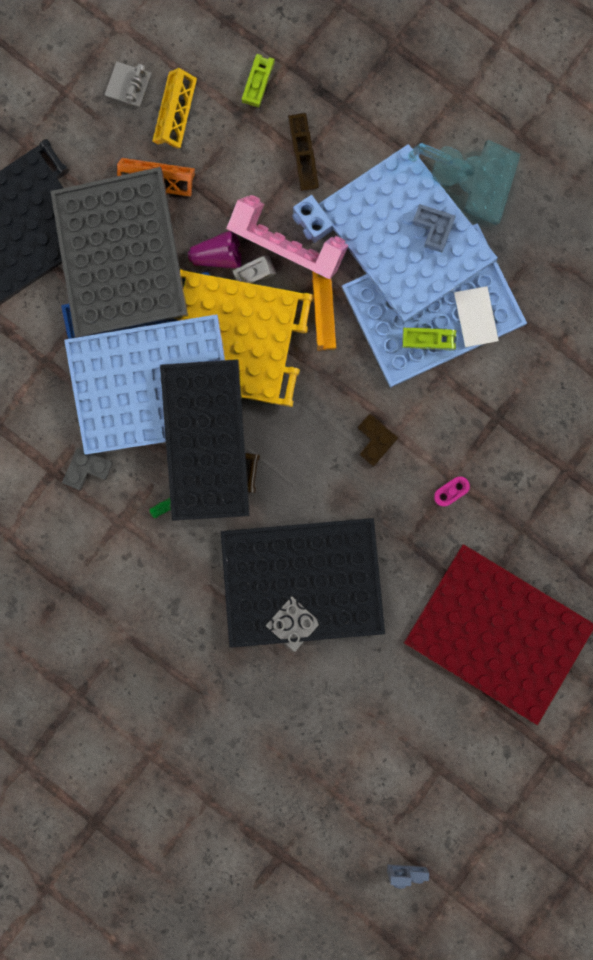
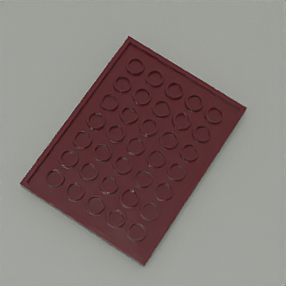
M462 544L403 643L538 725L593 631V623Z

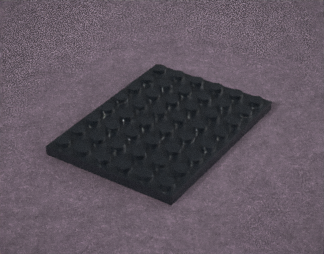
M374 518L221 531L229 648L290 643L288 639H280L272 632L274 626L269 629L266 625L270 620L274 624L272 618L279 610H287L282 609V607L288 600H290V605L292 604L291 597L296 600V604L300 609H306L319 624L308 637L300 638L299 642L385 634ZM302 614V615H300V617L298 618V624H299V626H300L302 629H304V628H303V627L301 626V624H300V619H301V617H302V616H305V615H306V616H309V617L311 618L312 622H313V618H312L311 615H309V614ZM284 615L280 619L288 617L292 621V626L290 628L283 629L284 631H289L294 626V620L291 616ZM291 638L290 640L296 642L298 638Z

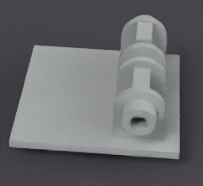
M116 61L105 96L140 107L152 73L145 71V66L142 64L132 67Z
M291 597L292 604L290 605V600H288L282 607V609L287 610H279L272 618L274 624L270 620L266 626L269 629L274 626L272 632L280 639H288L290 643L285 644L295 652L304 642H299L300 638L308 637L319 624L306 609H300L296 604V600ZM302 614H309L312 616L313 622L309 616H302L300 619V624L304 628L302 629L298 624V618ZM284 615L291 616L294 620V626L289 631H284L283 629L290 628L292 626V621L288 617L280 619ZM298 638L296 642H292L290 639Z

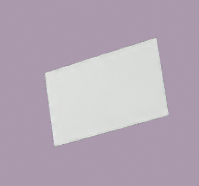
M488 287L454 292L465 347L499 341Z

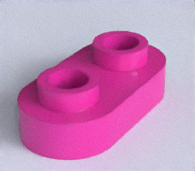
M464 477L452 479L436 490L434 493L435 503L441 507L452 504L469 491V481ZM457 483L462 485L461 490L456 489ZM441 494L446 495L445 501L440 499Z

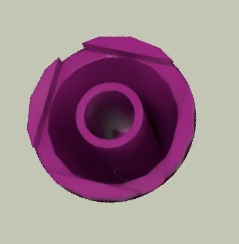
M229 230L191 246L190 251H188V259L195 266L239 268L242 263V255L238 252V247L240 246L238 236Z

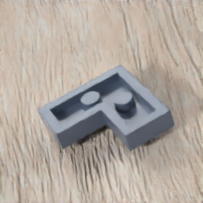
M419 204L412 224L430 230L424 247L443 252L455 220V215Z
M387 864L389 881L395 888L403 889L406 886H411V881L413 883L429 881L427 867Z

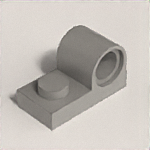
M262 256L233 270L236 281L251 284L277 274L270 256Z

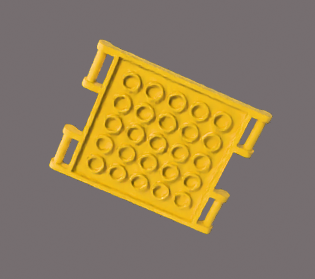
M180 269L181 277L186 279L184 294L188 316L178 318L177 321L217 314L225 360L239 359L242 398L293 407L294 401L292 398L296 377L299 375L300 369L285 367L292 331L307 333L308 326L306 325L314 295ZM300 300L303 301L300 322L296 325L294 324L297 303ZM289 374L285 399H281L279 396L283 375Z

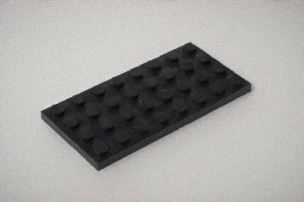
M239 359L160 365L172 521L250 516Z

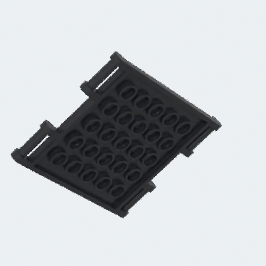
M48 139L42 140L38 146L0 170V305L62 264L51 191L63 189L58 179L66 175L69 169L60 161L51 148V143ZM42 153H47L56 166V171L52 172L41 156Z

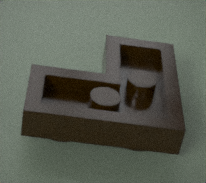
M371 414L357 427L361 433L371 440L359 456L374 467L396 442L398 437Z

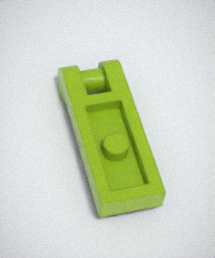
M256 54L242 96V103L260 108L275 59L270 57L268 59L263 58L262 55Z
M403 328L402 348L454 351L456 350V343H454L456 330ZM442 337H447L446 342H442Z

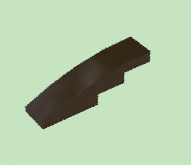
M307 113L288 115L300 190L319 188Z

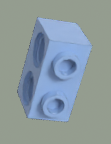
M312 195L293 207L292 217L298 225L301 224L304 228L303 233L308 240L311 239L316 243L333 231L332 222ZM303 210H309L311 214L306 216L303 215L301 212ZM319 225L321 229L316 231L312 229V226Z

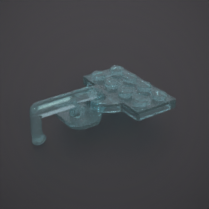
M490 140L485 142L481 156H472L465 161L460 151L449 146H444L437 150L426 144L419 143L409 152L408 159L413 162L418 160L420 154L436 160L432 170V176L436 182L445 186H452L459 182L462 189L469 194L464 212L495 225L500 223L521 154Z

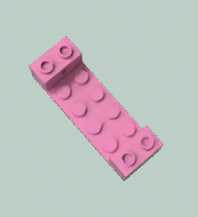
M250 195L237 200L226 229L328 279L337 272L349 246L345 243L344 239L337 236L335 238L331 237L324 243L320 254L313 249H304L299 242H290L285 239L284 235L277 232L274 234L268 231L269 229L264 225H256L264 206L258 197Z

